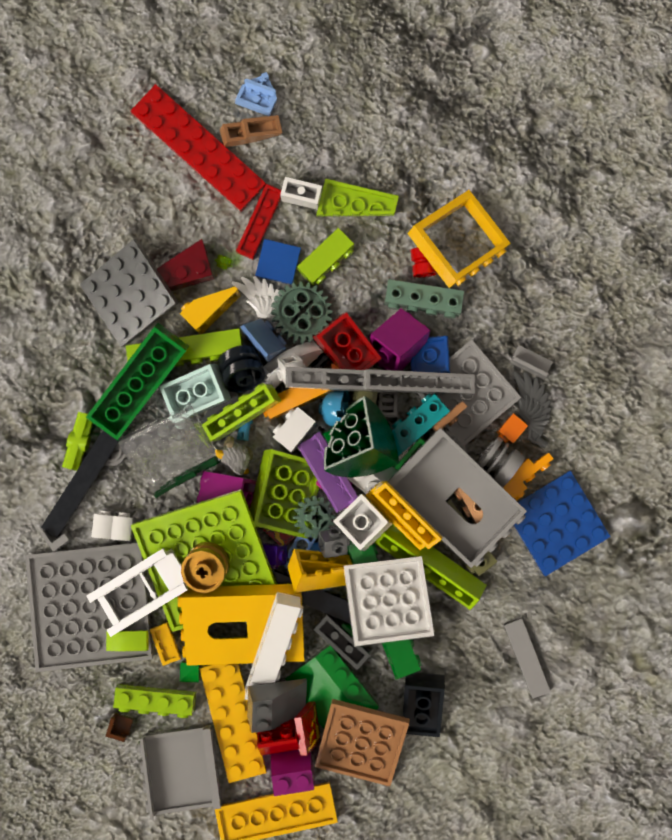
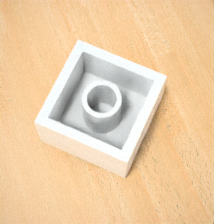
M299 407L295 410L292 408L285 416L287 419L283 425L279 423L273 431L275 434L273 438L292 454L316 425V421Z
M363 494L333 521L361 551H366L392 525L391 521Z

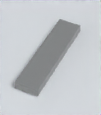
M519 618L504 624L531 698L534 699L551 692L523 619Z

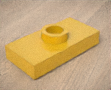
M168 622L149 629L162 666L182 659Z

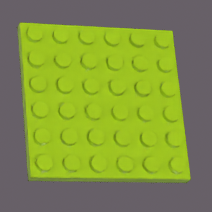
M242 489L135 522L131 525L144 560L164 548L165 551L172 549L182 564L193 547L200 543L210 542L221 546L227 553L230 561L229 570L220 586L277 584ZM155 566L150 567L148 572L159 597L169 591ZM177 596L162 605L172 632L183 629V624L179 623V614L182 612V609L178 607Z

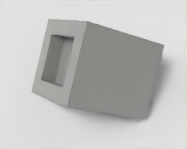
M64 528L59 538L54 537L45 530L40 532L53 552L60 550L73 540L66 528Z

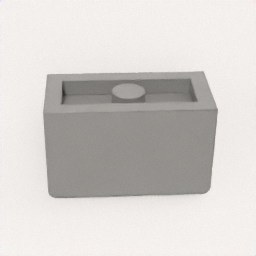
M518 345L509 363L541 379H545L549 375L548 371L553 362Z

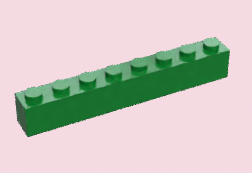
M350 540V545L347 546V555L350 556L352 565L378 562L376 557L378 551L374 543L366 551H361ZM412 639L382 643L396 680L421 670V660L418 654H414L412 648L414 647V642Z

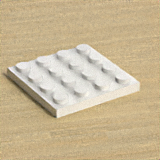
M422 556L344 566L354 647L434 636Z

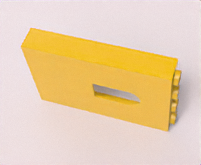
M292 584L219 586L214 591L207 593L196 592L187 587L188 590L178 596V607L182 609V612L179 614V623L183 624L181 641H185V646H183L182 650L183 658H186L187 666L253 663L277 592L300 597L301 606L302 592L294 593ZM303 613L301 618H297V630L295 634L291 635L292 644L290 650L285 652V662H304ZM247 622L248 637L213 638L208 633V627L213 623Z

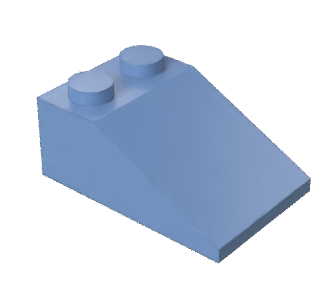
M262 319L243 324L240 327L244 335L267 363L286 351L284 345L287 343L280 335L276 337L272 332L274 327L268 320L264 322Z

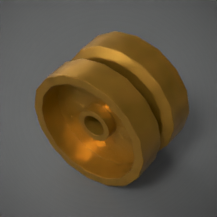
M204 542L197 544L191 549L182 563L181 575L183 581L196 592L207 593L214 591L221 585L229 570L230 561L228 555L221 546L215 543Z

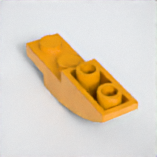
M545 453L533 463L529 458L525 459L503 489L517 501L525 495L524 491L527 489L523 482L528 483L536 477L534 473L538 470L544 471L550 467V461L553 460V457L550 453Z

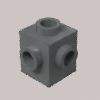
M340 528L319 531V549L324 558L347 554V546L350 545V540Z

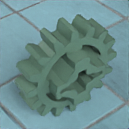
M311 496V500L309 497H305V503L298 502L300 508L294 509L297 516H293V519L298 521L294 526L300 527L298 532H305V537L311 536L317 539L319 531L329 530V525L334 526V523L331 522V519L336 518L335 515H331L334 508H328L330 502H323V497L317 499V496Z

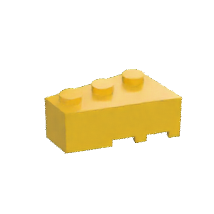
M294 549L287 566L294 593L345 586L344 566L352 565L350 556L341 555L324 558L320 551Z

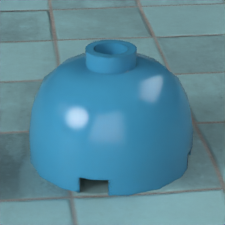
M340 390L332 391L319 404V414H322L323 420L330 427H333L336 421H340L347 413L345 410L348 408V402H351L350 393Z

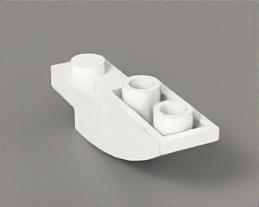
M311 341V343L305 342L286 350L263 367L266 376L262 383L272 384L275 389L283 382L277 376V370L279 369L277 358L296 353L307 367L323 353V350L314 341Z

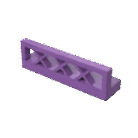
M318 432L310 439L299 444L298 448L337 513L348 507L358 496L347 477L335 476L324 471L325 446L328 447L321 433Z

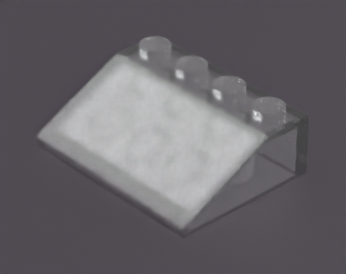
M191 404L124 436L118 442L128 461L152 487L216 456V448L204 431L202 423Z

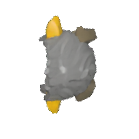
M227 437L223 448L215 450L218 461L221 460L222 463L228 465L238 475L248 474L249 469L247 467L248 463L253 459V451L241 443H234V437Z

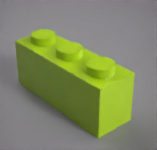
M337 228L297 266V270L312 286L316 283L320 285L326 279L325 275L330 270L332 272L340 266L339 262L343 258L347 259L352 255L354 243Z

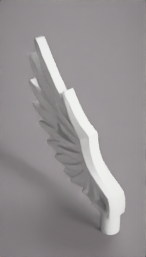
M243 276L241 280L245 285L232 281V285L248 298L246 302L255 310L257 317L268 320L275 328L278 322L271 321L275 315H271L270 312L274 310L271 304L276 302L274 297L276 295L279 296V290L276 289L274 293L273 284H270L268 287L266 279H263L261 283L256 276L253 277L255 285ZM275 329L276 333L280 334L282 329Z

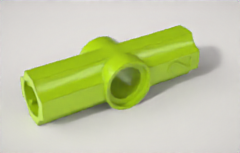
M78 412L73 431L68 435L66 443L68 448L62 464L64 468L77 471L82 463L84 453L89 448L93 422L86 418L88 415L86 413Z

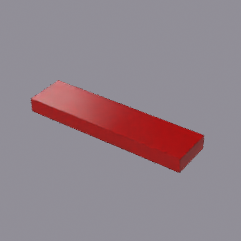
M269 184L265 185L235 251L237 254L254 260L281 200L280 189Z

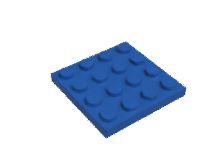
M571 471L564 473L518 501L527 512L524 514L526 516L525 519L519 524L515 523L513 526L543 576L549 575L611 537Z

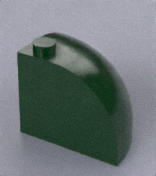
M366 396L358 399L345 410L347 413L342 419L336 421L329 434L331 438L328 447L325 446L324 471L335 476H368L400 464L394 435L385 416L378 406Z

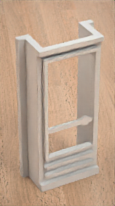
M164 548L87 595L90 603L98 599L113 624L112 627L107 629L110 637L188 590L181 575L182 564L172 549L165 551ZM153 565L169 591L158 598L156 597V592L152 590L142 573ZM140 575L150 592V596L154 600L120 620L106 594Z

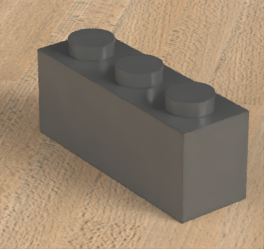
M325 614L314 626V631L356 670L370 657V652L365 647H354L353 637L330 615Z

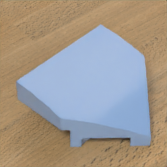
M267 72L251 80L245 79V84L241 86L235 99V104L266 116H271L277 97L276 90L273 88Z

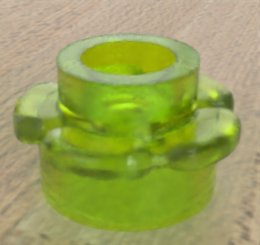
M218 254L217 259H214L217 262L216 266L227 270L228 267H232L231 263L233 260L231 258Z

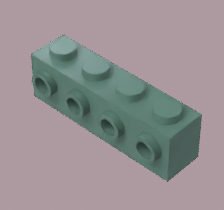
M388 279L384 305L393 310H399L400 307L406 308L408 312L418 313L419 310L426 311L425 314L436 316L439 313L444 314L446 318L454 319L461 314L464 291Z

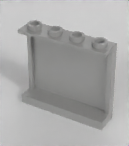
M212 725L147 734L140 738V741H138L139 754L142 753L143 760L140 762L141 773L145 775L143 791L147 793L148 800L145 802L146 812L150 814V819L159 814L213 807V810L221 809L223 801Z

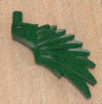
M214 455L207 460H203V462H198L197 465H193L192 468L182 472L181 475L166 482L167 484L154 492V497L158 498L172 488L219 464L221 460L218 461V457Z

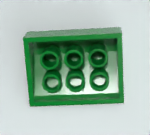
M329 644L285 678L286 681L306 678V704L308 702H315L318 722L323 729L325 728L332 699L374 710L379 708L375 698L342 656Z

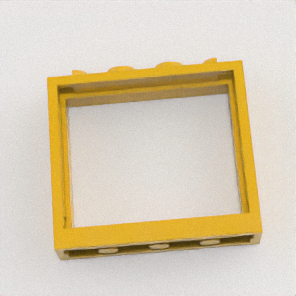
M467 190L415 224L407 233L448 288L455 284L461 285L467 280L466 276L470 275L472 277L480 271L479 267L482 265L484 268L494 261L492 258L495 256L500 258L507 252L506 248L511 244L470 190ZM462 206H465L495 245V248L456 273L425 231Z

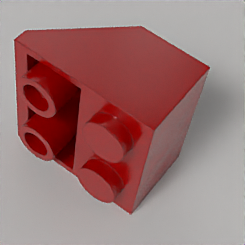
M291 719L273 730L258 732L257 747L261 755L299 750L295 719Z

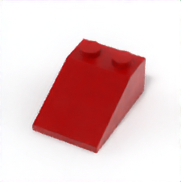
M347 312L341 314L313 336L324 353L339 369L366 370L382 359Z

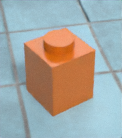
M513 413L496 433L499 434L498 437L503 439V443L513 444L528 425Z

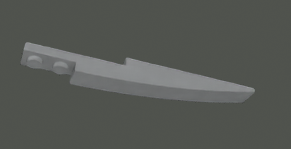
M286 367V388L475 394V374Z

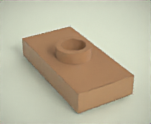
M461 401L438 421L432 429L436 432L439 428L443 429L447 424L451 427L459 420L457 415L468 406Z

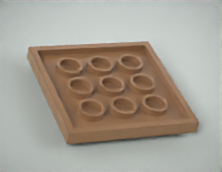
M332 699L314 767L391 786L410 719Z

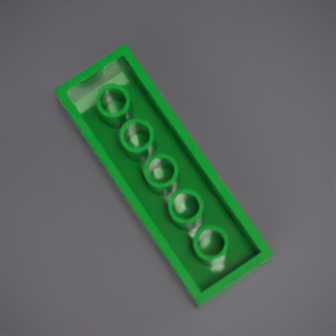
M157 323L86 418L118 440L189 346L161 324Z

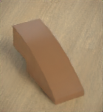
M275 115L242 119L241 122L223 124L220 128L223 145L231 147L281 135L282 128L279 116Z

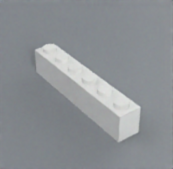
M277 592L245 686V700H248V686L279 681L281 675L280 667L284 666L286 661L285 652L290 650L292 644L291 635L296 633L297 618H301L303 613L300 597Z

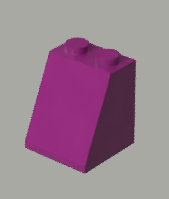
M400 308L371 333L369 342L382 358L376 364L383 370L403 371L412 358L426 344L430 330L410 313Z
M203 471L196 502L199 503L242 489L250 510L257 481Z
M299 750L271 754V778L274 796L314 790L315 774L311 752L307 756H301Z

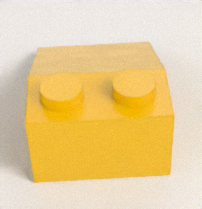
M236 287L195 299L191 303L187 302L181 308L182 312L180 315L198 334H203L241 295Z

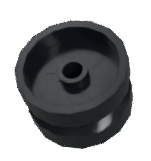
M242 345L230 348L223 352L217 362L225 388L231 392L237 393L252 390L260 385L266 376L258 351L252 346Z

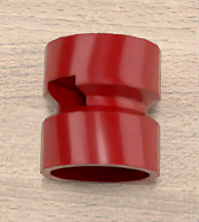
M418 247L410 250L411 261L415 263L412 266L413 277L425 278L438 274Z

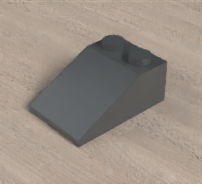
M306 678L248 686L247 717L251 732L270 731L296 717L306 705Z

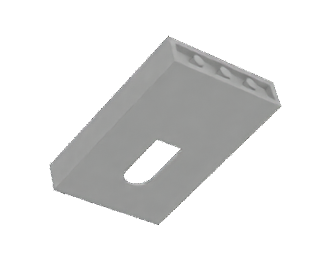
M441 428L387 481L443 537L442 541L470 568L474 565L476 567L480 565L484 560L483 556L488 551L491 553L498 546L496 542L501 537L506 538L512 531L510 528L515 523H521L526 517L524 514L527 511ZM458 487L482 509L483 517L480 522L476 524L468 523L446 502Z

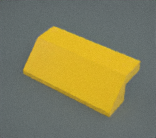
M380 481L366 493L365 496L419 550L425 546L430 549L442 540L443 537L387 481Z

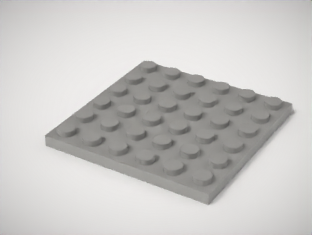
M137 543L25 555L36 672L153 659L149 614L121 630H148V651H106V631L113 624L98 599L90 603L87 595L144 560ZM140 575L106 594L120 620L148 604L147 588Z

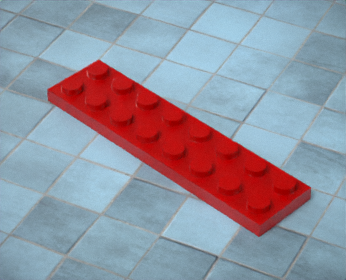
M156 84L130 110L133 116L240 212L265 187L266 183Z

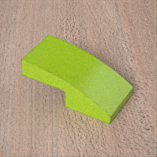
M148 630L119 631L111 637L106 631V651L149 650Z

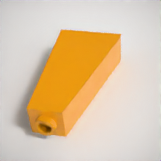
M289 388L278 394L281 402L263 414L265 418L269 416L270 420H273L288 413L292 408L295 410L297 407L300 408L323 398L333 390Z

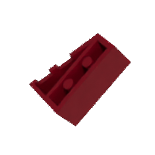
M202 239L157 268L171 291L214 280L205 243Z

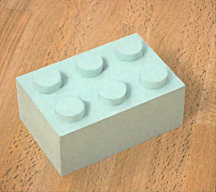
M209 364L159 386L173 422L183 421L232 400L229 391L225 388L218 364Z

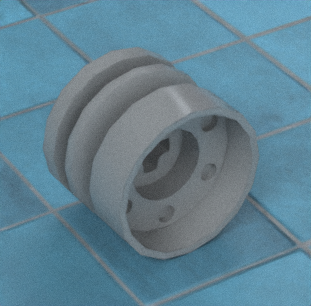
M497 437L481 453L477 464L481 468L486 466L485 471L488 474L491 471L494 472L492 478L503 488L520 468L526 456L516 449L507 454L506 451L509 444L505 443L499 448L503 439Z

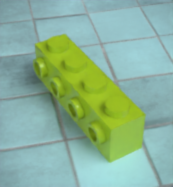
M262 383L254 388L255 391L252 393L244 394L238 398V402L225 406L219 414L216 413L208 417V421L203 423L202 427L210 441H220L281 402L273 385Z
M119 684L115 688L113 708H119L118 711L120 712L138 710L140 714L158 712L157 715L169 716L170 713L177 714L179 718H188L195 711L197 692Z

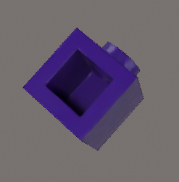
M262 544L271 569H278L280 565H286L288 558L287 545Z

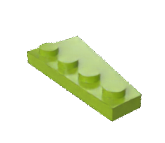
M325 179L316 216H394L399 196Z

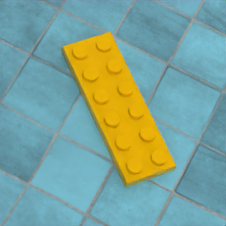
M218 664L200 667L228 783L267 773L263 755L260 754L257 747V732L252 733L247 717L248 700H245V684L240 665Z
M330 782L316 784L314 790L280 796L269 794L222 804L221 809H215L220 840H260L338 823Z

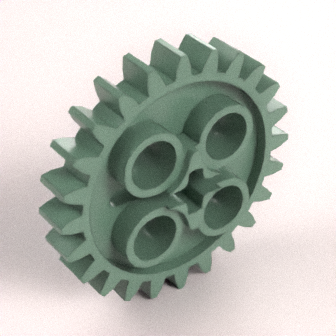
M300 281L298 287L293 282L291 288L285 285L284 291L280 289L278 292L279 296L276 295L274 297L276 302L271 304L274 310L270 314L275 315V317L271 321L278 322L275 329L281 328L280 335L286 333L287 340L292 336L294 343L298 338L301 344L305 342V338L311 343L312 336H315L328 325L327 323L332 321L329 315L333 311L328 310L331 303L325 302L328 296L322 297L323 290L317 292L316 285L311 289L309 282L305 287L302 281ZM297 296H302L305 299V303H300L297 300ZM310 301H313V304L305 311V313H303L293 324H290V321L293 320L296 317V315L300 311H302L303 308ZM284 309L291 310L293 315H286ZM311 309L317 310L319 316L312 315ZM298 322H303L306 325V329H301L298 326Z

